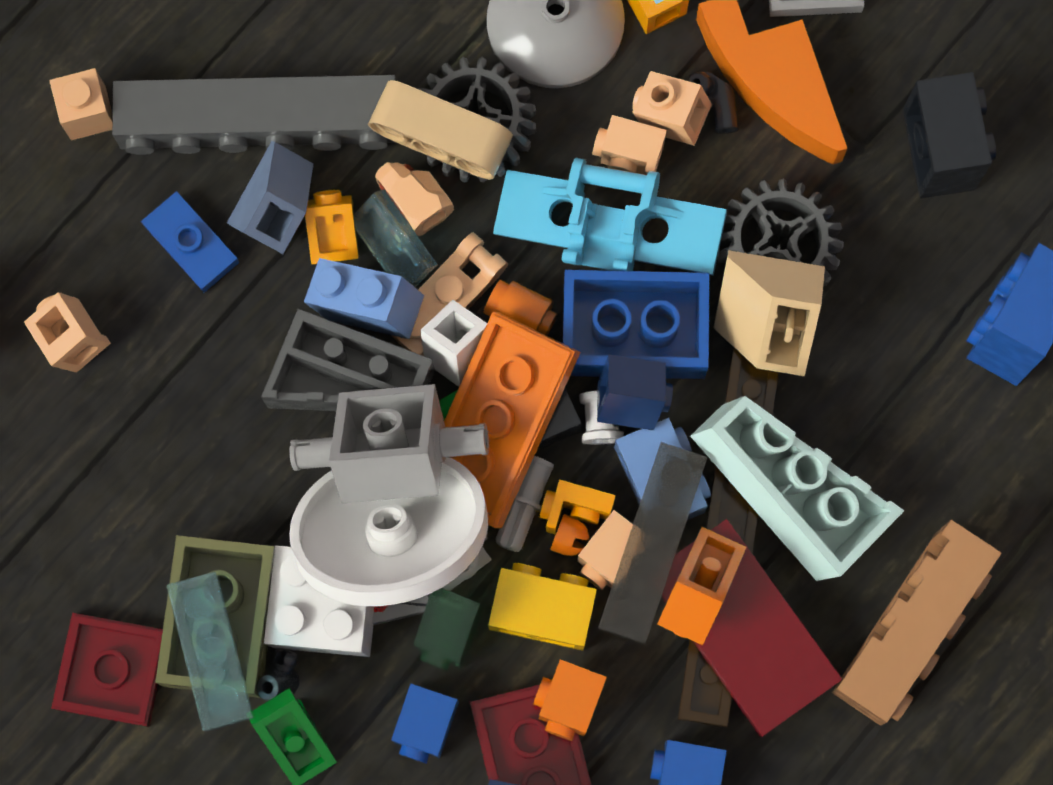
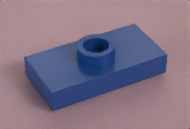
M177 191L141 221L143 226L204 293L240 263L238 258Z

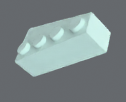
M746 396L723 404L690 437L816 581L842 576L904 512L903 509L892 501L886 502L870 490L871 486L857 476L851 477L831 462L832 458L818 448L813 449L795 436V431Z

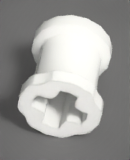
M597 391L585 392L579 395L580 403L585 405L586 432L582 435L583 444H614L616 439L624 436V432L619 431V425L597 422Z

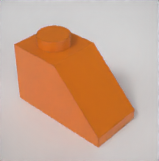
M701 527L657 625L674 632L680 637L688 638L703 645L747 547Z

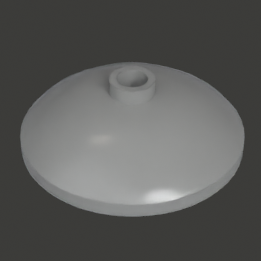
M490 0L487 9L488 37L499 61L511 73L516 72L519 75V79L545 88L572 87L598 75L615 57L624 33L625 17L622 0ZM553 4H558L564 8V11L559 15H552L547 9Z

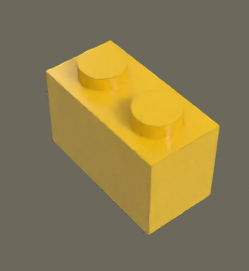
M513 563L512 570L501 568L488 624L489 630L584 651L597 591L595 588L588 587L589 580L564 573L560 574L559 580L540 577V568L521 563Z

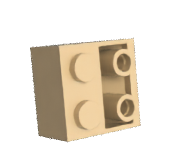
M728 250L714 329L756 368L805 376L822 304L825 266Z

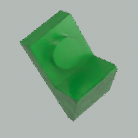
M290 688L247 714L253 728L292 785H301L337 763L301 700H297Z

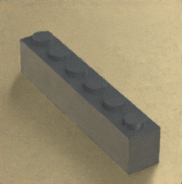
M395 75L113 81L112 135L120 149H126V152L136 155L151 154L154 152V148H172L177 153L192 154L200 152L201 147H219L224 152L239 153L246 151L247 146H266L267 149L271 141L280 144L288 150H293L294 145H313V148L317 150L332 151L339 149L341 144H359L364 149L378 150L386 148L387 143H397L379 135L368 126L387 82L390 80L396 81Z

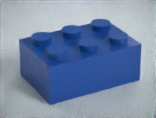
M1040 243L1029 256L1021 252L1005 276H1002L989 298L991 305L986 308L982 317L978 318L966 339L967 342L973 345L967 356L968 360L1015 386L1038 365L1053 344V250Z
M565 270L563 344L581 352L570 376L600 377L607 357L610 354L666 363V378L705 379L709 360V273Z

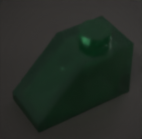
M443 588L430 593L413 644L417 650L423 652L420 660L444 671L448 670L450 664L461 668L483 615L480 603Z

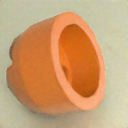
M564 514L550 550L567 556L580 554L585 546L576 541L575 538L589 540L588 529L584 523Z

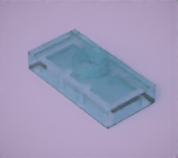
M385 190L373 193L354 214L355 230L386 273L402 276L416 288L438 265Z

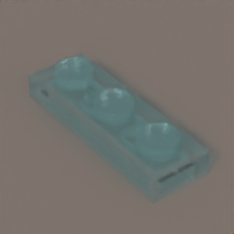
M211 572L168 584L167 589L202 730L207 732L253 719L254 716L218 574Z

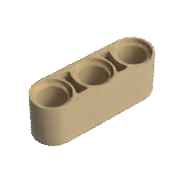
M393 80L387 82L368 123V126L373 131L387 139L488 180L495 177L513 137L511 131L495 121L407 84Z

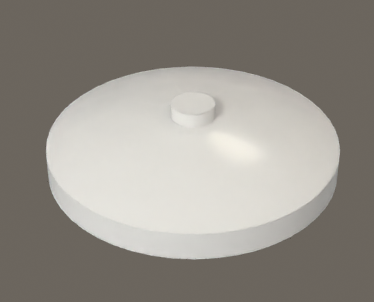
M446 457L445 462H442L438 496L341 503L331 470L305 493L297 505L290 524V544L300 573L314 589L323 595L343 603L359 606L395 605L433 593L464 572L476 558L484 544L488 530V512L483 491L475 476L465 466L450 457Z

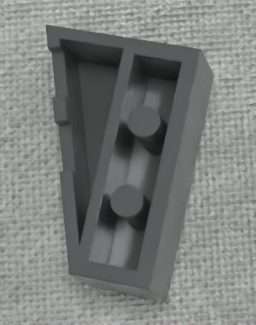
M297 309L261 398L267 408L336 411L338 396L341 392L430 385L435 368L433 360Z

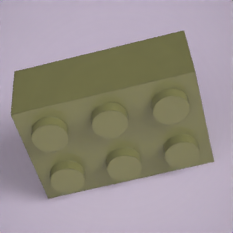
M176 535L155 683L169 688L261 698L257 693L256 687L259 679L264 676L268 645L264 644L275 551L274 546Z

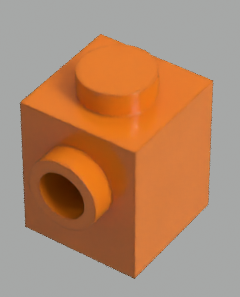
M560 659L553 680L543 676L533 705L542 708L539 719L547 722L545 731L571 741L575 733L585 736L607 677Z

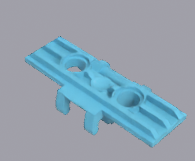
M575 158L568 180L507 170L493 234L568 248L563 250L562 261L563 263L583 265L610 271H633L634 263L638 261L697 273H709V275L714 276L727 209L657 197L660 183L659 172L649 171L647 175L588 165L586 164V159ZM584 183L641 193L640 205H626L625 210L593 204L589 198H584ZM561 202H570L573 204V209L569 217V225L564 227L555 225L551 218L554 207ZM658 218L666 221L669 231L663 241L649 243L644 240L642 230L649 220Z

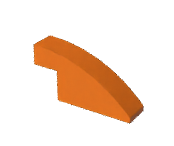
M709 0L699 3L696 21L706 45L721 72L743 101L769 126L790 142L834 165L842 162L847 151V145L803 19L749 35L737 0Z

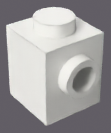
M452 300L421 329L424 357L432 359L436 371L457 386H460L487 323Z

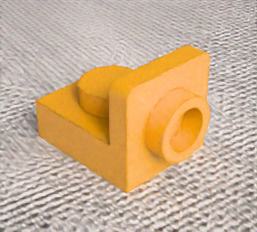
M325 190L314 193V200H308L305 214L311 264H317L319 258L335 262L358 259L352 196H342L341 190Z
M559 480L556 492L546 491L539 518L548 520L546 532L556 534L563 508L572 510L570 516L579 521L598 524L599 518L606 520L611 514L616 495Z

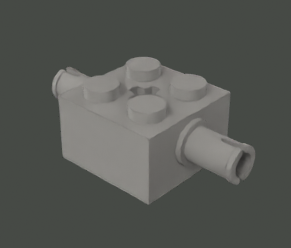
M435 384L341 392L338 396L333 437L304 440L292 439L289 449L290 462L294 471L331 467L341 503L438 496L442 462H445L446 457L488 455L489 436L485 423L445 427Z

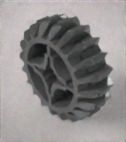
M464 57L460 59V70L453 71L448 63H444L442 65L444 78L441 79L437 75L429 73L427 83L430 89H418L445 101L456 93L469 90L468 95L462 101L452 104L474 113L475 104L477 103L478 115L495 121L512 132V140L496 172L499 177H502L505 174L503 161L505 160L509 164L517 166L520 163V156L516 150L529 151L531 141L526 136L536 132V123L529 120L536 115L535 105L525 103L530 98L529 88H517L520 80L516 72L503 78L504 65L501 62L497 63L491 71L487 70V62L483 57L477 61V68H469V62ZM485 91L499 97L506 104L512 116L502 115L501 110L488 106L485 103ZM427 156V163L431 167L442 162ZM443 163L442 174L449 177L453 174L456 167ZM460 169V180L465 183L469 180L470 173ZM478 177L480 182L484 183L487 181V179Z
M784 178L778 181L776 191H771L770 185L764 180L758 186L759 196L753 190L746 187L741 193L743 203L731 199L728 203L727 209L731 215H726L723 229L725 231H723L720 243L721 247L726 248L718 252L717 262L726 263L728 250L744 253L741 244V230L751 218H754L758 224L756 231L761 240L747 254L801 262L802 254L797 244L803 241L805 235L812 231L816 241V258L811 264L825 266L823 285L827 286L831 280L827 270H837L840 264V260L833 254L842 251L844 242L833 238V236L840 233L842 226L840 222H826L833 215L834 208L831 205L821 209L817 208L822 197L820 192L813 193L807 199L803 196L805 190L803 182L796 185L794 192L787 191V182ZM772 210L790 212L798 216V218L792 221H784L779 219ZM773 235H778V241L781 236L789 239L785 250H780V244L777 249L769 246Z

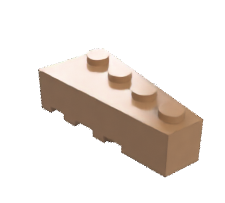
M953 520L946 523L934 534L841 678L843 680L836 684L831 693L879 725L887 723L890 718L898 721L913 700V696L907 692L918 677L924 681L930 674L940 657L935 651L945 637L951 640L966 617L962 614V611L971 598L976 600L981 595L992 577L989 571L1002 553Z

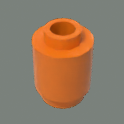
M499 280L494 287L483 312L488 316H491L493 311L499 312L546 336L550 333L558 315L551 311L554 301L515 281L508 284L502 280Z

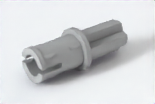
M534 456L502 528H499L496 536V543L500 547L513 552H519L522 549L535 512H541L542 506L539 503L554 464Z

